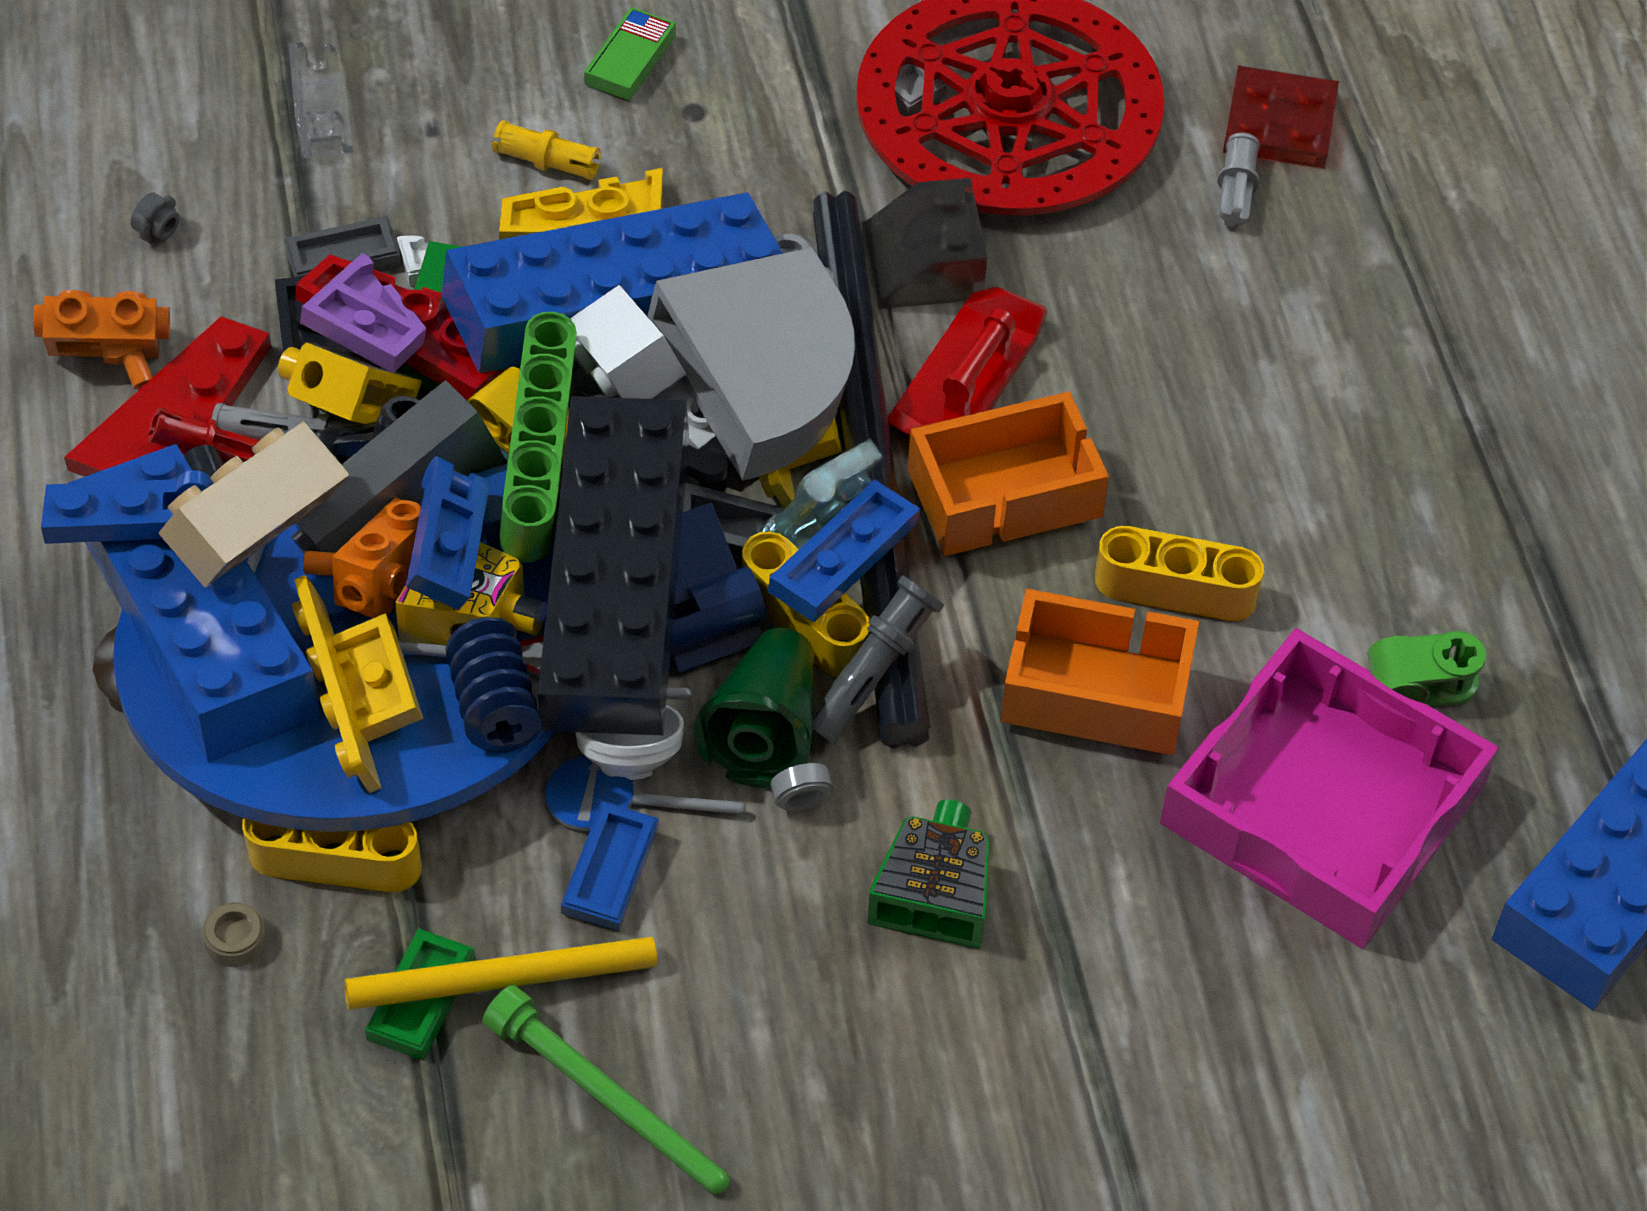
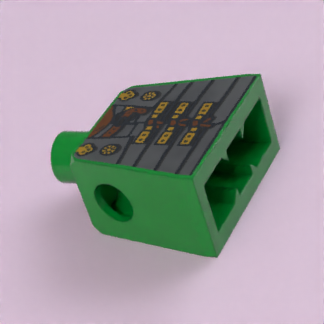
M951 799L941 800L936 805L933 820L914 816L903 820L871 885L867 924L973 948H981L986 914L989 836L983 831L968 828L972 812L966 804Z

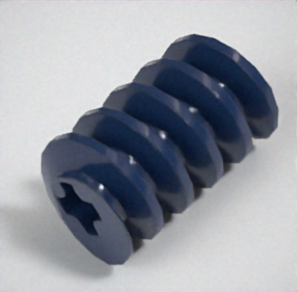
M491 617L473 619L460 626L449 637L445 647L446 660L450 666V676L454 683L455 696L459 702V712L463 719L464 732L473 745L483 750L494 752L513 751L528 745L537 738L542 730V719L537 712L536 698L532 694V682L527 676V664L523 659L522 646L516 639L518 632L511 623L501 618Z

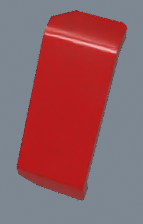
M998 286L971 293L887 417L888 423L910 434L913 428L992 410L1037 341L1047 316L1046 307Z

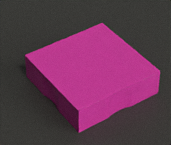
M1295 627L1252 680L1249 690L1239 707L1229 718L1209 733L1167 785L1160 824L1364 950L1486 786L1499 747L1427 704L1409 699L1393 691L1376 679L1364 667Z

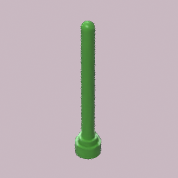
M510 985L493 999L483 1016L482 1022L487 1028L502 1040L509 1038L515 1042L524 1040L709 1192L721 1194L727 1190L730 1179L726 1171L540 1022V1013L534 1009L535 1001L516 985Z

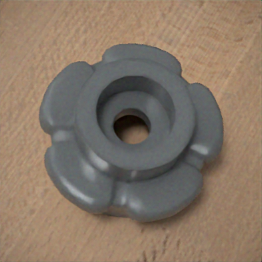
M155 192L147 194L140 200L132 214L131 227L140 233L142 240L148 243H152L156 238L164 241L175 232L180 220V215L174 208L176 200L172 196H165L163 198Z

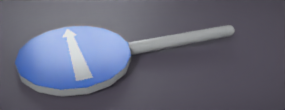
M579 756L563 763L552 773L546 785V805L553 818L567 828L582 832L590 831L601 801L630 809L631 804L735 814H742L746 810V806L741 802L634 793L633 780L626 777H610L606 775L599 766L590 761L586 756Z

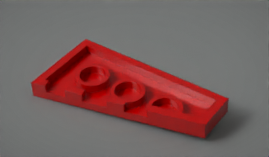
M329 254L296 284L295 299L303 304L307 303L345 269L351 261ZM373 269L374 276L382 286L391 284L402 297V304L407 309L413 311L426 327L424 345L405 364L439 384L446 380L466 400L508 369L492 370L483 373L477 371L467 347L443 302L440 292L423 287L421 290H409L395 285L394 276Z
M220 316L64 456L67 470L85 477L166 448V446L148 441L150 423L158 407L205 422L206 419L212 418L213 410L217 403L233 406L272 347L269 332Z

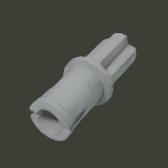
M1236 133L1229 137L1226 144L1225 167L1218 174L1217 183L1221 188L1218 216L1224 220V225L1228 227H1234L1235 224H1245L1248 221L1252 193L1255 192L1259 184V176L1255 169L1260 143L1255 136L1249 133Z

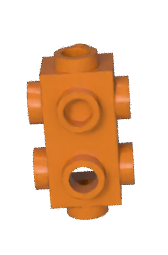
M66 290L60 292L59 296H44V304H35L33 315L34 336L43 338L48 356L103 357L104 362L108 364L119 365L124 363L134 390H139L153 378L145 358H159L160 340L170 339V307H158L157 298H148L147 295L135 291L118 292L114 297H92L90 293L85 291Z
M395 497L336 553L305 551L303 558L304 574L333 576L335 605L373 618L385 613L388 615L394 608L393 600L398 599L406 586L421 505Z

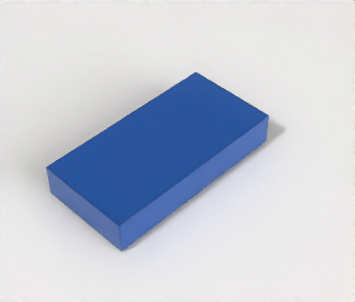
M601 801L561 903V914L619 932L657 833L659 818Z

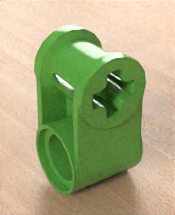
M1452 631L1444 634L1387 637L1370 646L1367 656L1371 674L1393 691L1409 699L1427 704L1430 707L1458 706L1474 698L1479 687L1478 673L1481 672L1486 661V650L1482 642L1474 635L1463 631ZM1456 646L1453 658L1449 657L1451 648ZM1458 680H1463L1461 689L1456 691Z

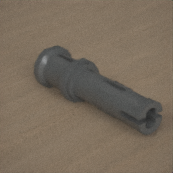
M904 575L897 582L900 589L880 616L873 615L868 623L870 625L867 630L871 634L832 684L831 689L818 707L813 711L812 728L834 744H836L855 713L863 706L876 688L877 683L892 662H895L900 654L905 656L907 652L910 653L915 645L912 640L932 612L940 613L945 606Z

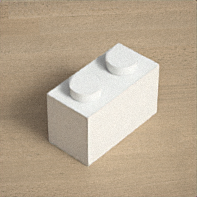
M620 285L570 318L575 324L577 332L574 358L586 374H590L605 397L613 398L617 395L618 398L652 399L687 375L664 335Z

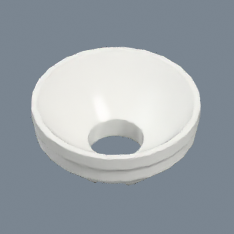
M666 705L663 736L576 732L577 746L606 775L610 777H626L630 780L643 779L651 776L652 770L665 764L678 752L683 743L684 721L678 711Z

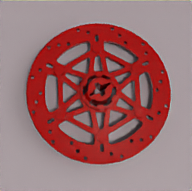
M922 0L893 18L871 42L859 68L856 89V105L864 134L880 159L896 175L916 189L945 203L968 210L998 215L1025 216L1063 211L1084 205L1113 191L1127 181L1151 154L1162 127L1165 104L1160 73L1146 47L1122 22L1106 11L1084 0ZM1016 9L1018 12L1012 13L1011 10ZM990 18L999 21L998 27L942 46L928 40L948 28L966 22ZM1031 21H1037L1061 28L1083 39L1097 51L1083 55L1030 29L1028 25ZM1014 42L1017 44L1020 59L1004 58L1008 43ZM995 44L990 62L962 55L975 49ZM1030 47H1035L1062 61L1036 66L1033 63ZM905 64H913L924 70L922 111L905 117L899 113L897 108L895 88L903 66ZM946 65L973 74L969 79H964ZM1078 73L1059 85H1054L1049 79ZM1110 77L1119 79L1125 99V113L1117 130H1110L1097 123L1098 82ZM940 79L959 94L939 105L933 104L934 80ZM1082 88L1086 89V114H1080L1061 99ZM962 108H966L970 113L968 116L942 120ZM1052 114H1056L1076 129L1049 121L1048 118ZM985 128L990 148H985L957 133ZM1032 131L1059 139V141L1030 151L1025 150ZM1000 134L1017 135L1012 152L1006 153L1003 151ZM936 139L990 166L991 173L984 176L960 169L936 157L924 148L921 143ZM1077 149H1083L1095 155L1079 166L1054 175L1038 178H1025L1022 176V169ZM1002 184H1009V188H1003Z

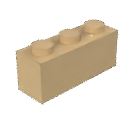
M304 421L286 434L279 427L272 430L252 448L255 455L243 463L238 456H235L210 477L214 484L202 492L194 485L179 495L168 506L173 515L158 534L205 588L327 501L350 475Z

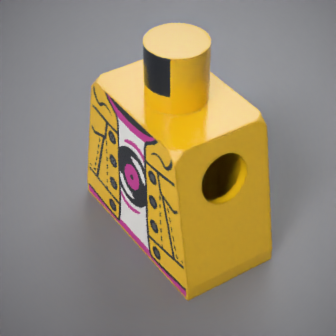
M481 542L479 543L470 598L459 610L411 590L406 586L395 602L399 641L447 645L449 637L460 626L473 619L485 617L501 618L511 623L518 631L537 635L543 626L547 611L545 601L524 596L523 565L517 558Z

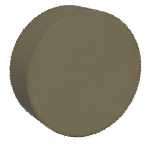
M240 902L221 905L208 915L203 924L202 933L206 950L214 961L224 966L237 967L246 965L254 961L266 946L267 933L264 920L259 911L251 905Z

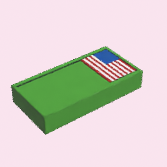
M630 7L584 71L585 85L630 101L676 36V23Z

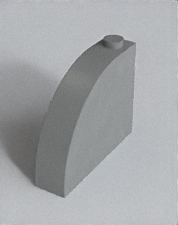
M812 247L656 281L647 317L664 335L687 375L682 377V380L742 481L785 467L815 446L827 432L836 416L853 364L855 341L852 319L846 302L836 286L832 272L829 268L824 267Z

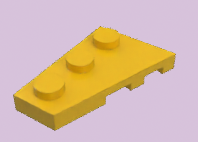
M663 168L645 171L644 180L620 184L617 176L598 180L599 188L576 193L563 186L502 198L499 240L662 209Z

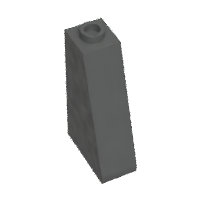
M445 380L342 464L350 475L327 501L294 524L298 531L291 538L303 554L305 551L336 553L395 497L422 505L424 494L422 480L429 463L434 457H440L453 463V470L465 476L508 464L478 411Z

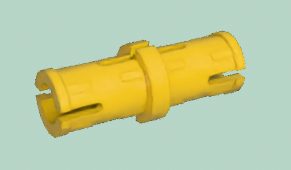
M501 120L496 127L493 137L500 138L501 141L492 142L494 153H502L533 162L535 168L542 171L554 168L584 177L587 180H593L597 174L600 163L593 162V159H601V149L598 147H590L559 138L557 131L546 129L543 132H538L510 124L505 120Z

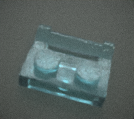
M868 439L809 472L798 484L796 497L783 512L770 518L759 532L771 531L780 533L794 543L796 533L813 523L818 522L823 528L847 505L844 501H848L858 495L872 482L868 474L883 456L872 441Z

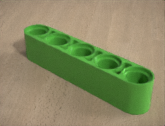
M542 312L534 315L528 321L525 329L499 538L500 547L503 552L523 563L543 559L549 553L553 539L577 335L576 326L572 320L564 314L557 312Z

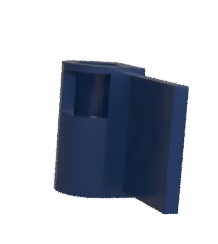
M712 502L683 512L670 659L672 658L678 674L751 648L762 635L760 626L767 621L766 606L756 578L749 567L737 569Z

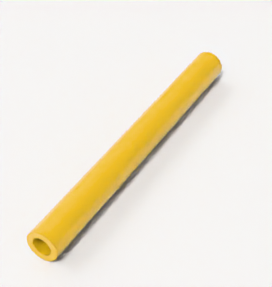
M651 936L344 979L346 1005L348 1010L503 989L510 985L524 986L653 968L657 966V950L654 938Z

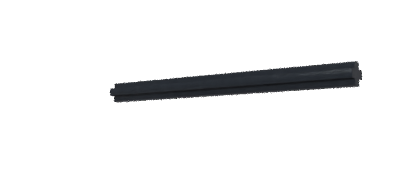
M845 190L836 197L826 191L813 200V220L818 257L824 267L829 268L832 272L836 286L846 302L852 319L855 341L853 364L838 407L851 502L874 479L897 494L898 490L857 198ZM904 537L860 578L864 611L869 620L873 615L880 616L900 589L897 582L901 576L904 575L910 579ZM918 633L912 640L915 645L910 653L907 652L905 656L900 654L895 662H892L874 689L881 742L885 746L894 749L903 743L917 747L930 739L928 729L931 726Z

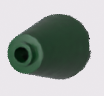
M772 628L765 631L699 711L694 723L693 741L701 758L709 766L712 759H714L721 766L728 769L726 778L752 787H771V780L781 771L808 763L812 749L814 650L806 637L788 628Z

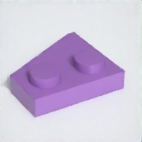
M361 253L302 306L300 323L394 373L424 345L426 327L413 311L407 309L402 304V297L391 284L382 286L373 274L374 262L369 256Z

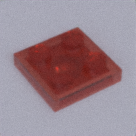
M1238 65L1223 153H1227L1226 144L1230 136L1236 133H1249L1255 136L1260 143L1257 158L1325 169L1339 81Z

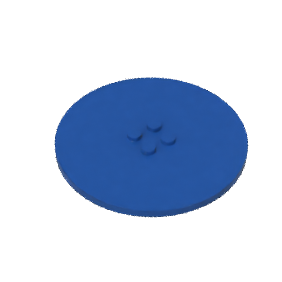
M292 525L265 545L255 575L309 663L306 649L313 647L314 644L311 635L305 636L292 608V603L300 600L294 579L303 575L308 577L325 603L334 635L371 620L373 617H368L356 611L335 605L333 576L304 574V554L291 538L298 529L295 525ZM553 543L549 553L543 559L535 562H521L523 565L524 596L545 601L546 605L548 604L554 551ZM394 599V608L387 616L394 626L399 641L395 603L397 599ZM123 610L121 611L115 632L113 651L114 674L121 707L133 736L146 755L165 775L187 792L231 814L267 825L297 830L336 832L390 827L424 819L455 808L500 784L529 762L556 732L543 730L542 725V730L536 739L528 745L513 751L494 752L483 750L473 745L464 732L463 719L459 712V702L455 696L454 683L451 680L450 666L447 664L446 657L403 654L423 719L368 742L381 789L369 793L357 775L348 778L343 771L335 751V744L343 741L339 728L334 730L331 727L324 713L320 696L327 694L328 690L325 681L320 683L315 675L314 681L320 712L319 719L207 762ZM546 617L537 635L517 630L516 639L518 642L544 635Z

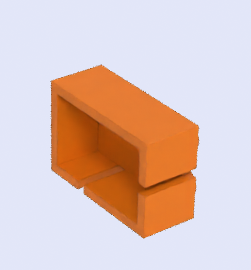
M1070 391L911 429L908 472L943 556L992 545L993 535L998 533L1002 542L1103 517L1109 475L1092 438L1086 439L1087 427Z
M1026 588L1016 630V639L1014 640L1005 679L1000 722L1174 756L1199 621L1147 611L1140 654L1128 652L1136 609Z

